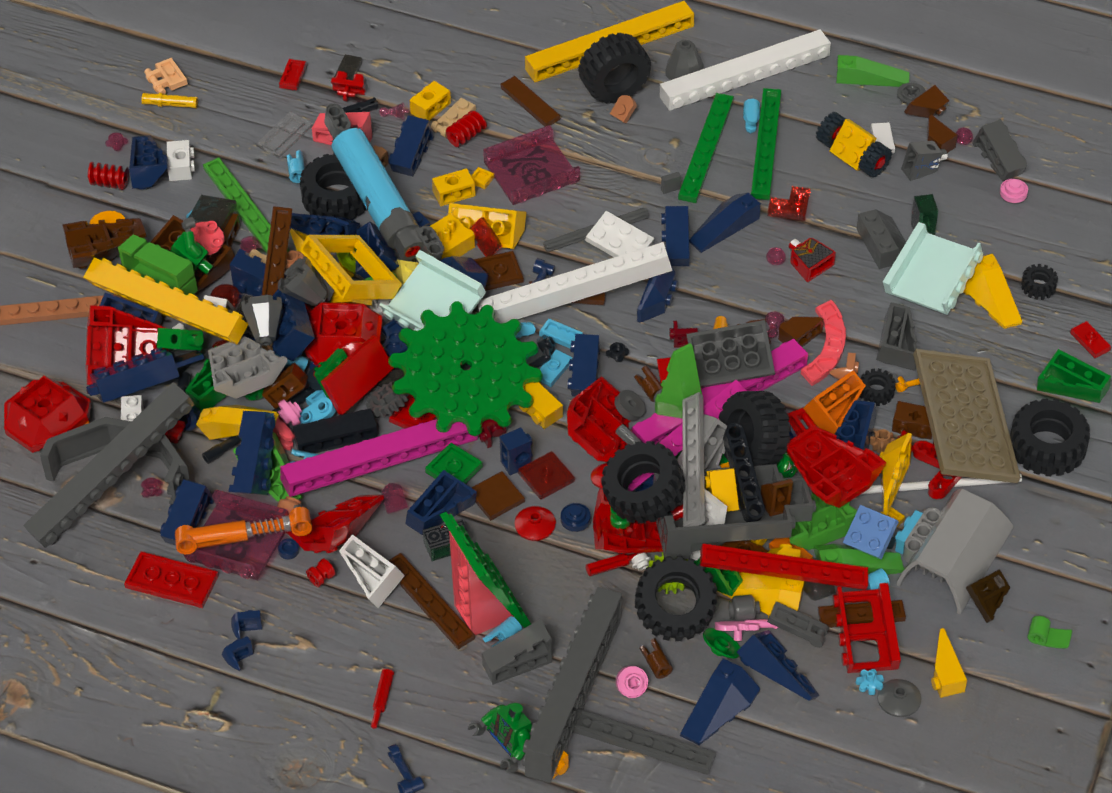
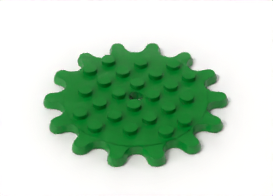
M455 301L450 305L448 316L439 317L431 310H424L420 315L424 325L423 329L415 331L403 328L399 332V339L407 345V351L393 353L389 357L388 363L391 367L401 369L404 372V377L393 383L392 391L398 395L407 393L414 397L415 401L409 408V414L412 417L419 418L426 413L434 414L437 417L436 429L439 432H448L454 423L461 422L466 425L470 435L478 436L482 432V423L485 420L491 419L496 421L501 427H508L512 423V418L508 412L511 406L519 405L523 408H529L533 405V398L524 390V387L527 383H537L543 378V373L540 369L527 364V359L538 353V346L533 341L521 342L516 339L517 333L521 330V323L517 319H511L506 323H498L494 320L495 311L491 305H484L477 314H468L465 312L462 303ZM467 362L471 368L463 370L460 366Z

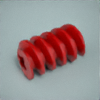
M469 111L468 114L446 128L447 139L452 145L459 147V144H465L471 137H475L476 133L486 129L487 123L478 112Z
M90 162L88 180L91 185H104L107 188L111 186L114 189L124 190L129 181V168L127 167L125 172H123L122 166H119L118 170H116L115 165H112L111 169H109L108 164H105L102 168L101 163H98L95 167L94 162Z

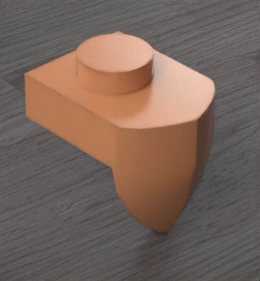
M622 95L618 98L610 114L627 123L635 108H637V103L633 97Z
M848 352L846 367L833 369L829 374L838 380L853 370L858 374L859 362L855 361L856 353Z

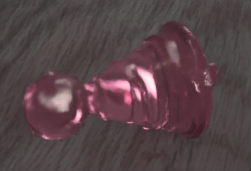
M404 102L390 109L382 107L379 110L380 116L385 117L390 114L402 120L405 119V113H409V109H405Z
M774 311L769 312L765 317L770 328L767 332L770 338L777 337L778 331L776 329L785 321L781 313Z

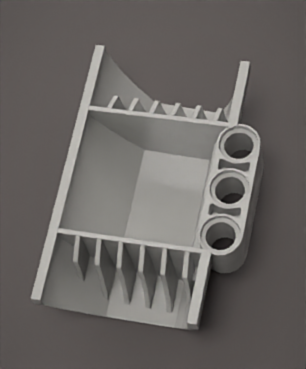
M964 489L956 490L952 493L942 511L937 508L926 509L907 537L903 558L908 564L900 575L897 586L900 587L914 566L915 571L923 569V575L929 572L932 574V579L938 576L941 583L945 580L947 581L955 599L957 613L961 615L971 598L966 587L984 577L1013 530L1014 525L992 502Z

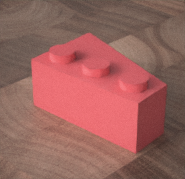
M370 112L345 113L350 120L351 128H360L365 133L369 142H371ZM320 113L312 127L313 141L332 145L334 139L324 123L325 113Z

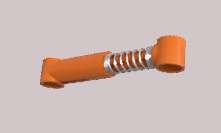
M296 507L291 510L288 516H282L281 519L276 517V520L270 518V521L265 519L264 522L259 520L257 523L253 521L250 524V522L240 520L196 528L182 525L175 531L176 549L179 553L186 555L193 553L198 548L248 541V538H252L256 534L260 536L262 533L266 535V533L272 534L274 531L277 534L278 531L283 532V530L285 532L292 531L297 536H305L312 530L310 512L305 507Z

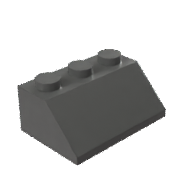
M876 209L858 214L857 231L879 269L892 266L906 244L892 217Z

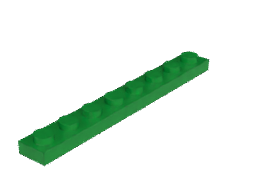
M763 88L751 195L755 199L770 200L781 100L780 89Z
M716 93L679 191L678 200L697 203L733 105L734 96Z

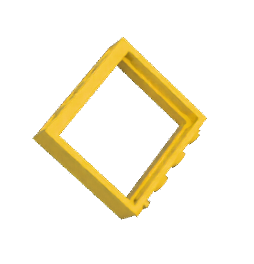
M307 235L300 248L302 254L311 261L315 269L342 300L394 299L402 285L359 235ZM330 253H351L373 280L353 281Z

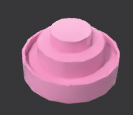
M1008 179L1001 184L1000 195L1005 201L1020 203L1027 198L1028 186L1025 182L1019 179Z
M283 399L278 403L281 409L278 411V414L286 424L291 423L293 426L301 423L299 418L301 417L300 413L302 410L296 402L292 404L291 401L286 402Z
M626 666L618 672L616 687L622 695L628 698H636L641 696L647 689L648 678L641 668Z

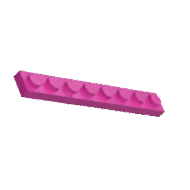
M735 380L703 406V414L719 419V414L723 411L722 406L727 402V399L737 392L746 390ZM683 423L659 442L665 448L670 449L674 456L683 451ZM645 473L636 477L630 483L627 490L633 492L654 473Z

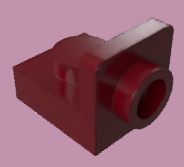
M673 321V328H669V338L673 340L674 348H681L687 345V334L698 332V328L678 329L677 321Z
M485 420L482 423V432L479 435L480 441L485 442L487 448H491V438L505 434L506 427L499 426L494 420Z

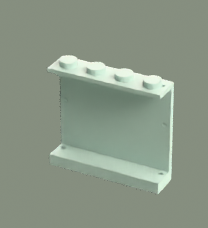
M918 222L883 280L885 293L948 315L950 309L955 307L959 294H962L965 290L967 280L973 276L977 263H980L983 259L981 243H977L976 247L972 249L927 233L926 225Z
M419 250L416 254L419 264L400 288L394 299H392L389 305L379 304L383 311L382 314L387 319L398 321L397 323L403 328L409 327L412 330L418 331L424 327L420 319V315L424 310H431L435 315L445 317L450 313V305L455 301H459L464 306L465 312L471 314L486 291L478 281Z

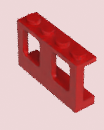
M880 583L879 588L875 590L842 592V587H837L836 595L832 596L833 607L837 608L838 614L835 615L836 626L840 627L841 633L838 634L839 646H843L844 653L841 654L842 665L846 666L847 673H860L864 669L867 671L871 669L876 671L898 670L901 658L888 583ZM869 602L871 604L873 622L847 624L844 603ZM875 640L877 642L879 661L853 663L850 642Z

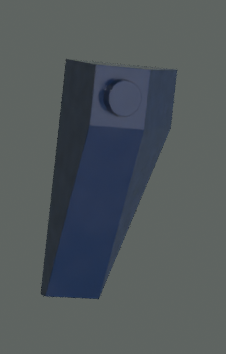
M151 135L132 137L129 166L132 189L142 190L151 187L168 166V157L163 155L162 149L157 147V143Z
M292 213L290 230L292 228L307 235H356V230L360 228V223L344 217Z
M723 658L709 679L680 736L697 745H701L718 732L719 728L726 722H731L738 713L748 709L759 694L760 687L741 666Z

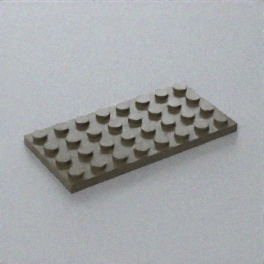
M916 349L913 356L941 474L1018 483L1021 477L990 358Z

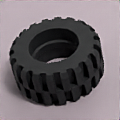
M612 33L608 37H601L598 42L592 43L591 47L586 49L584 57L582 56L580 59L578 72L581 81L594 99L604 103H609V101L610 103H616L620 96H633L637 90L639 91L642 88L643 83L645 84L648 80L647 76L650 75L651 61L635 37L626 33H617V35Z
M335 153L333 155L324 154L321 158H315L302 171L300 177L302 203L310 215L344 217L353 220L355 216L359 217L364 213V210H367ZM332 185L349 186L339 191L325 190V188Z
M741 391L735 393L722 406L723 411L720 412L718 417L727 426L731 423H738L743 427L753 466L777 464L784 457L783 454L788 449L787 444L790 443L789 431H791V425L788 423V420H790L789 415L785 412L784 404L780 403L781 400L768 391ZM730 432L731 437H738L736 433ZM734 452L737 457H743L741 452Z
M1046 398L1041 399V401H1032L1030 405L1025 404L1015 414L1010 433L1016 461L1019 464H1023L1026 470H1033L1034 474L1037 475L1042 473L1045 476L1051 477L1052 474L1060 476L1064 475V472L1070 473L1074 468L1082 464V460L1086 456L1090 439V427L1083 414L1080 415V411L1076 407L1072 408L1071 404L1067 402L1062 403L1058 399L1051 401ZM1043 431L1053 432L1060 435L1065 441L1061 443H1047L1038 439L1034 434Z
M642 441L635 442L634 445L628 444L624 446L623 450L619 449L614 453L615 456L613 458L610 457L607 461L608 466L604 467L601 478L602 490L613 511L620 518H626L628 522L635 523L636 520L638 524L646 523V521H650V523L655 522L657 518L667 516V512H672L677 507L676 503H680L683 497L681 493L685 491V477L673 452L660 443L655 445L652 441H646V443ZM642 474H660L657 481L646 490L639 492L627 490L630 483Z
M671 556L664 557L662 562L658 559L653 562L652 567L648 566L644 570L643 576L638 581L635 594L637 616L639 620H643L642 625L646 629H652L651 634L656 637L658 634L663 635V640L669 641L670 637L675 638V641H682L683 637H686L688 640L694 638L696 633L700 634L704 631L705 626L709 625L714 615L718 601L716 583L712 582L713 576L711 573H706L705 567L700 566V564L698 566L695 565V560L692 558L686 561L683 560V556H676V559H671ZM670 582L686 585L693 591L696 597L695 607L692 611L683 615H673L664 611L656 600V593L659 587Z

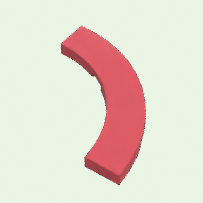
M832 299L815 308L817 315L824 319L823 325L826 340L821 354L801 369L800 374L811 386L822 381L837 366L845 347L846 328L841 312Z

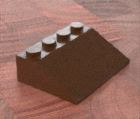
M173 215L152 239L151 243L171 251V247L177 240V237L185 232L182 228L183 220ZM223 244L218 252L207 255L206 260L214 265L207 275L200 269L195 272L194 277L198 291L226 274L230 269V263L235 255L229 246Z

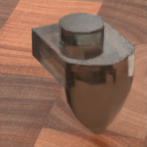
M807 581L804 583L806 595L814 601L836 594L834 585Z

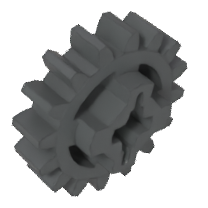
M390 382L386 385L383 384L382 388H375L376 391L370 393L371 397L366 399L368 402L366 406L368 409L371 408L376 418L380 415L384 418L386 415L391 416L393 411L398 412V408L404 407V402L408 401L407 396L409 394H395L392 391L393 382Z

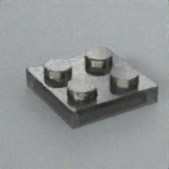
M201 195L189 217L194 218L195 224L198 222L215 221L217 226L223 231L237 207L236 200Z

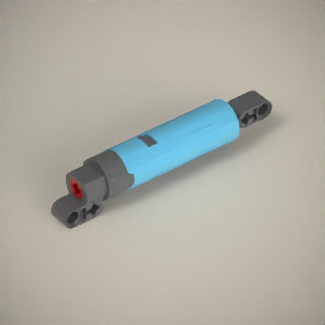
M335 103L329 104L326 107L324 123L334 139L331 145L332 150L387 245L396 249L404 261L416 258L419 250L441 261L444 246L435 230L430 226L419 227L365 133L360 128H351L350 120L340 105Z

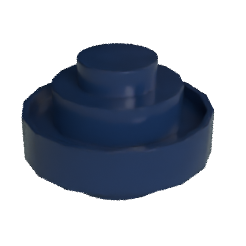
M580 503L569 504L561 511V524L569 531H582L589 526L591 513L585 505Z

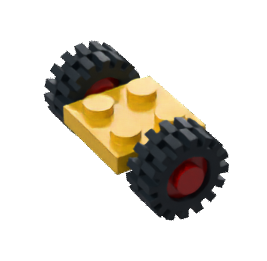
M832 112L828 114V117L824 118V121H821V126H818L817 129L819 131L816 132L817 140L829 147L831 153L855 170H862L874 178L878 174L880 175L882 170L886 169V165H889L888 161L892 158L890 157L892 150L881 142L876 141L877 138L852 120L844 118L837 112Z

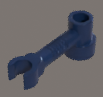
M537 258L533 267V273L538 274V276L532 283L544 280L547 275L552 276L555 265L545 263V260Z
M397 744L389 746L390 752H388V756L396 764L404 780L397 783L399 793H414L424 789L421 777L414 778Z

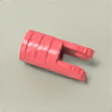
M278 416L273 432L276 433L282 447L285 450H291L293 448L292 440L295 436L283 419Z

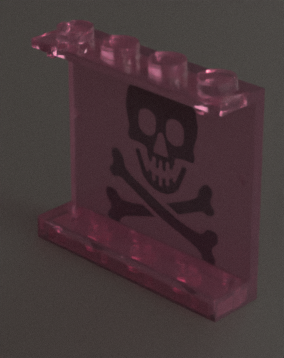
M550 125L483 149L485 165L490 172L494 173L495 180L512 205L580 181V167L573 168L554 142L553 129Z
M215 490L212 497L216 507L204 526L245 520V522H250L251 524L253 521L257 523L259 520L264 522L265 519L270 521V518L276 520V517L281 519L282 516H288L289 513L287 509ZM283 530V532L278 531L276 534L274 531L272 534L268 532L266 535L262 533L260 536L256 534L254 537L248 538V541L198 548L193 553L184 555V557L191 563L197 562L208 568L220 569L228 574L234 573L245 579L258 580L286 532Z

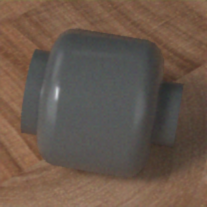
M750 594L736 595L732 598V601L728 602L729 616L734 621L755 620L756 614H760L759 601H755L754 597Z

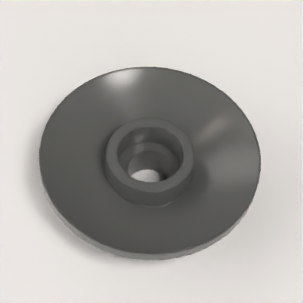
M893 679L883 684L884 687L878 691V703L889 715L907 717L914 714L920 707V691L913 683L907 680Z

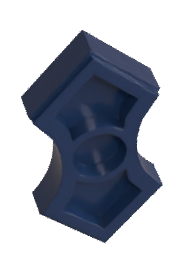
M394 319L382 327V332L386 336V341L382 346L388 358L393 353L407 351L406 344L399 339V332L403 327Z

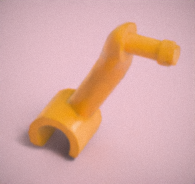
M899 376L897 378L899 382L896 383L895 389L897 392H903L907 387L920 385L919 378L905 382L903 377Z

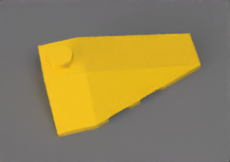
M449 203L448 214H452L455 218L460 219L462 224L466 228L471 229L476 237L489 242L495 247L514 249L525 231V211Z
M993 254L983 256L982 261L977 263L973 276L967 280L963 293L967 296L970 295L979 307L982 306L989 312L988 315L1004 329L1021 325L1022 319L999 263Z

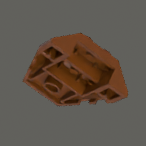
M116 219V223H105V220H99V224H88L87 221L63 224L67 249L73 268H86L91 264L93 258L99 260L105 258L111 261L119 255L118 247L134 234L140 238L147 237L141 219Z

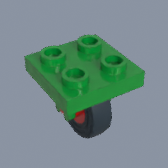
M337 348L326 361L314 366L307 374V381L311 388L323 390L327 398L329 396L321 381L347 358L343 349Z

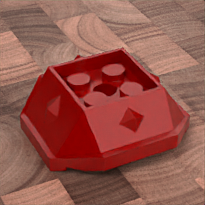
M345 302L320 303L313 310L307 312L315 338L304 349V353L314 362L315 366L320 362L326 361L337 348L341 349L348 343H364L372 335H377L381 343L382 316L369 309L365 304Z
M42 376L39 380L34 379L25 387H21L19 392L4 403V430L7 436L34 453L44 447L47 439L83 426L88 422L92 404L89 398L66 383Z

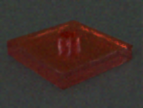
M552 451L518 469V474L540 500L575 482V477Z

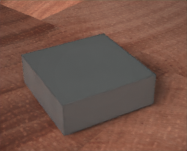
M679 172L661 177V191L663 194L681 189V175Z

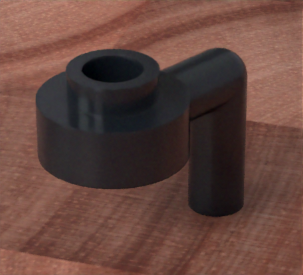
M543 335L537 339L538 347L543 355L531 362L529 366L538 368L551 359V353L555 351L554 347L556 346L552 337Z

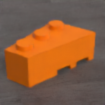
M853 370L814 397L803 409L819 428L835 434L838 427H841L853 402L859 398L866 385Z

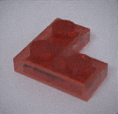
M792 186L789 200L770 197L767 216L805 221L810 189Z

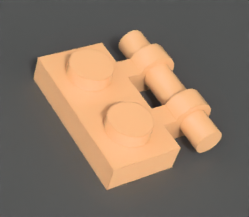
M172 58L156 63V69L153 71L150 68L144 71L146 79L149 83L153 84V89L157 93L166 94L164 89L166 87H169L172 91L188 84L186 77Z

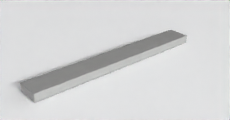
M700 392L682 400L683 474L685 477L683 527L699 526L705 523L703 395Z

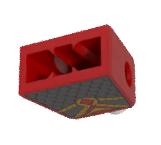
M809 238L803 243L793 239L789 244V248L792 250L790 262L806 282L816 278L835 264L836 252L814 238Z

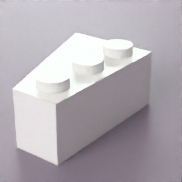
M351 535L339 550L366 593L367 598L377 608L382 605L405 576L395 565L354 535Z

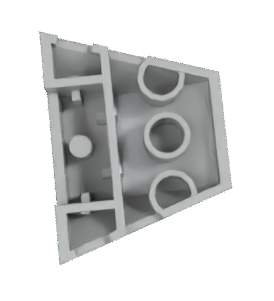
M245 336L241 337L238 345L228 342L208 350L214 390L235 399L272 385L288 362L286 357L275 355L273 350L267 351L263 349L259 343Z

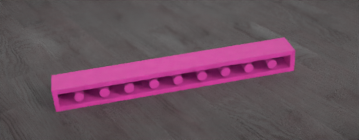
M795 339L784 342L771 351L775 375L738 382L746 391H763L807 366L808 353ZM731 383L701 388L703 406ZM654 413L646 420L636 423L632 427V432L643 443L652 441L656 445L683 423V419Z
M436 419L353 445L344 446L333 451H327L320 455L307 457L300 461L287 463L280 466V480L289 497L443 451L450 443L456 446L478 440V436L470 435L466 425L461 422L454 423L448 432H439L436 429Z

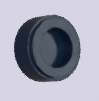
M284 539L278 544V553L283 559H293L299 554V545L294 539Z

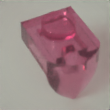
M388 483L383 487L381 495L384 496L383 502L387 514L408 508L402 487L399 484Z

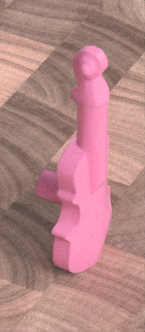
M768 619L715 622V630L734 631V641H742V630L756 631L760 628L777 629L778 627L768 623Z

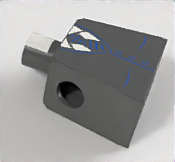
M934 141L910 142L901 170L910 181L933 174L937 171L940 161L947 159V151L940 149Z

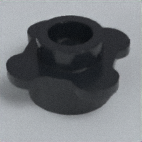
M620 342L611 344L610 350L606 351V356L613 358L616 362H622L624 356L629 354V349L625 348V345Z

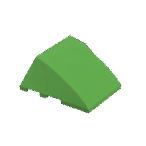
M812 492L811 499L815 500L816 511L812 513L811 521L795 522V528L792 529L791 537H789L790 543L806 550H811L814 546L824 545L845 537L857 512L855 508L850 506V502L838 508L826 504Z

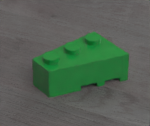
M206 359L200 373L197 372L185 390L194 406L200 410V413L203 409L214 407L227 396L214 390L210 359Z
M1058 349L1038 377L1037 391L1100 403L1110 389L1111 376Z

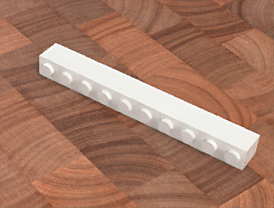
M820 29L661 83L660 98L669 111L712 97L716 93H723L830 56L831 42Z
M664 242L481 299L478 303V308L480 312L484 305H491L495 311L494 320L498 323H506L511 319H521L672 271Z

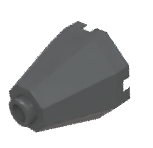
M681 40L676 43L666 66L665 76L668 79L673 80L703 69V62L692 41Z
M306 256L303 257V260L301 258L297 259L285 271L286 278H280L278 281V289L282 293L314 306L323 303L327 298V289L315 267Z
M262 295L248 298V303L245 301L241 302L243 314L256 343H260L262 346L271 345L272 342L276 341L284 312L281 297L273 300L271 295Z

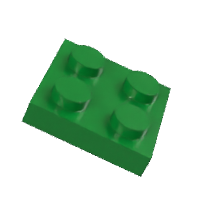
M450 443L425 467V473L436 479L445 470L466 484L483 467V464L479 459Z

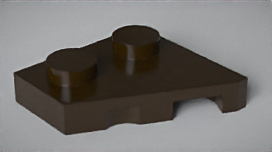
M999 569L967 586L966 589L985 622L988 623L994 619V614L997 608L1001 606L1003 597L1007 595L1010 586Z

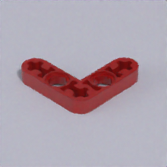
M924 440L915 442L913 445V456L940 469L938 459L935 458L937 457L935 445ZM939 471L928 484V495L933 499L944 498L962 477L944 475ZM943 476H951L952 479H945Z

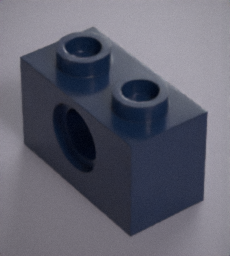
M520 427L499 436L500 462L510 476L531 467V458L533 457L531 445L533 442L528 433L525 434Z

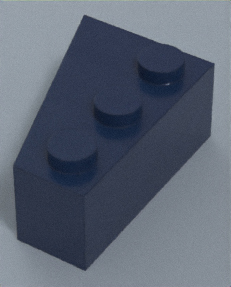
M408 115L406 121H403L400 137L396 138L395 150L390 154L388 160L392 172L414 176L422 161L420 158L422 152H427L428 147L426 145L428 141H433L434 139L429 120Z
M665 206V213H661V225H664L665 231H662V242H665L671 266H689L688 206Z
M575 334V341H571L570 352L574 353V357L569 360V371H572V378L568 377V389L571 390L572 397H576L597 380L598 356L600 355L599 335Z
M443 470L407 511L405 524L423 535V530L444 523L440 514L447 512L448 514L451 513L454 517L475 505L477 491Z
M183 479L181 485L177 487L175 501L170 505L168 509L169 516L166 523L162 524L160 536L166 543L176 545L175 531L178 527L189 525L196 528L200 519L206 518L207 512L205 510L209 504L215 502V498L205 485Z

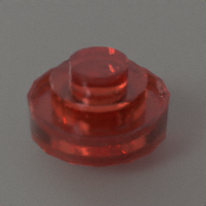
M230 284L219 285L211 292L212 297L227 299L233 307L240 300L238 289Z

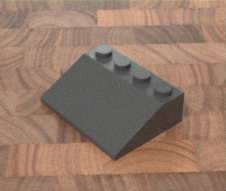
M765 320L687 334L688 344L691 343L693 345L701 388L731 383L735 380L742 381L775 375Z

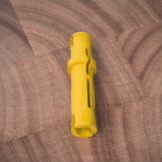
M143 93L141 99L142 104L158 105V107L197 108L198 97L165 95L163 93Z

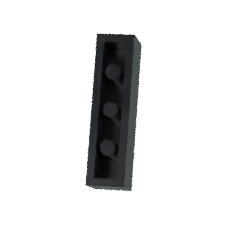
M371 408L292 426L297 450L310 453H320L378 437L377 426Z

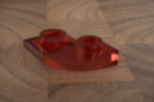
M481 217L469 228L474 232L475 240L478 242L476 245L486 257L494 255L502 247L500 240L484 217Z

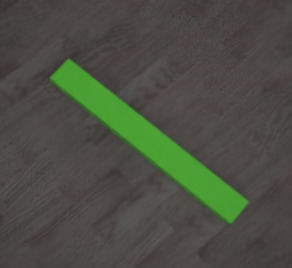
M220 157L203 164L205 172L267 253L271 225Z

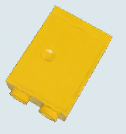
M448 214L430 226L435 230L444 246L442 259L451 256L460 257L475 248L474 232L466 228L460 219L455 218L452 214Z

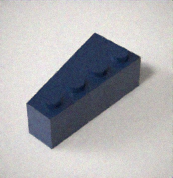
M855 400L847 412L843 424L836 431L837 439L846 443L849 440L854 443L855 447L862 450L869 449L870 437H872L876 420L875 402Z

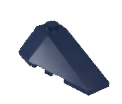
M750 193L732 196L715 209L689 239V243L700 253L706 251L759 220L761 203Z
M769 630L753 634L737 651L743 664L748 667L750 666V668L808 701L819 696L807 677L796 671L798 665L794 660L786 657L785 652L787 650Z

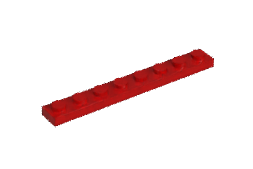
M702 544L700 566L862 590H866L868 587V567L710 544Z

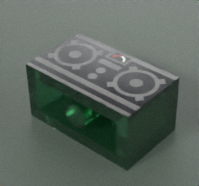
M933 194L914 196L911 216L913 230L918 222L926 225L927 233L935 235L938 208Z
M463 519L456 520L458 525H463L466 532L468 533L466 526L463 522ZM446 524L432 526L423 530L424 545L431 561L451 556L449 529Z

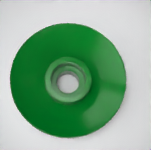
M708 628L704 631L703 638L715 655L732 659L739 657L737 651L741 647L730 635L714 628Z

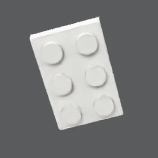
M605 211L588 233L585 241L607 254L617 257L651 246L654 238Z

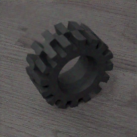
M1033 264L1031 268L1028 266L1024 270L1021 288L1024 290L1023 293L1025 295L1028 294L1030 298L1035 296V300H1038V297L1044 300L1045 296L1047 299L1050 298L1051 295H1054L1057 287L1058 276L1056 271L1053 272V268L1047 269L1048 265L1041 267V264H1038L1036 267ZM1033 280H1042L1045 284H1038Z
M875 368L871 369V373L868 370L865 371V374H862L860 378L866 385L860 394V398H864V401L875 402L876 406H880V403L886 405V402H891L896 386L893 375L891 373L888 375L886 370L881 372L882 369L879 368L878 371H875ZM881 385L882 387H884V389L875 390L870 386Z

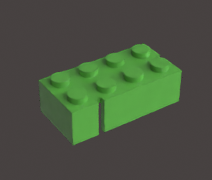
M134 234L118 247L122 266L127 268V271L130 272L132 269L140 273L143 278L147 275L153 278L156 283L162 281L169 285L170 289L174 287L179 288L185 292V295H188V293L194 294L198 291L193 264L190 260L184 259L174 252L163 249L159 245L148 242L146 239Z

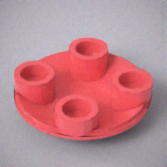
M215 221L198 222L194 228H191V232L194 233V240L208 251L207 255H212L222 248L224 234Z

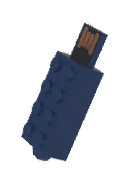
M162 347L155 348L150 351V354L144 356L143 354H138L131 357L132 360L124 362V360L113 363L112 367L95 369L94 373L90 374L93 384L88 385L86 391L90 396L96 395L105 403L179 377L177 368L202 360L204 356L201 352L195 350L173 358V355L166 349H162Z

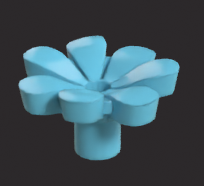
M875 669L869 671L862 670L860 672L861 677L856 679V685H860L859 690L865 692L868 689L869 695H875V689L881 690L884 687L882 683L884 678L882 675H877Z

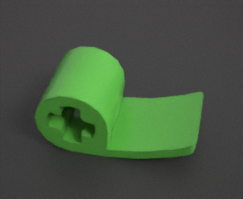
M1043 616L1032 618L1028 633V640L1030 642L1052 648L1064 649L1069 647L1072 630L1050 628V620Z

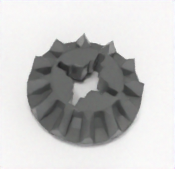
M905 83L898 88L897 98L900 99L901 103L906 102L908 106L910 102L926 90L920 84Z

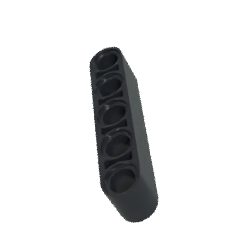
M731 423L724 432L723 443L729 466L734 468L737 496L742 516L747 523L760 521L765 512V507L746 435L740 424ZM734 432L737 434L738 437L733 438L729 435V433ZM734 452H741L743 457H737ZM739 471H745L748 476H741ZM744 490H750L753 496L746 495ZM750 509L756 510V511L758 512V515H757V516L752 515V514L749 512V510H750Z

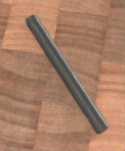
M641 208L617 217L632 224L647 219L649 213L646 208ZM595 224L544 241V249L546 252H550L585 240Z

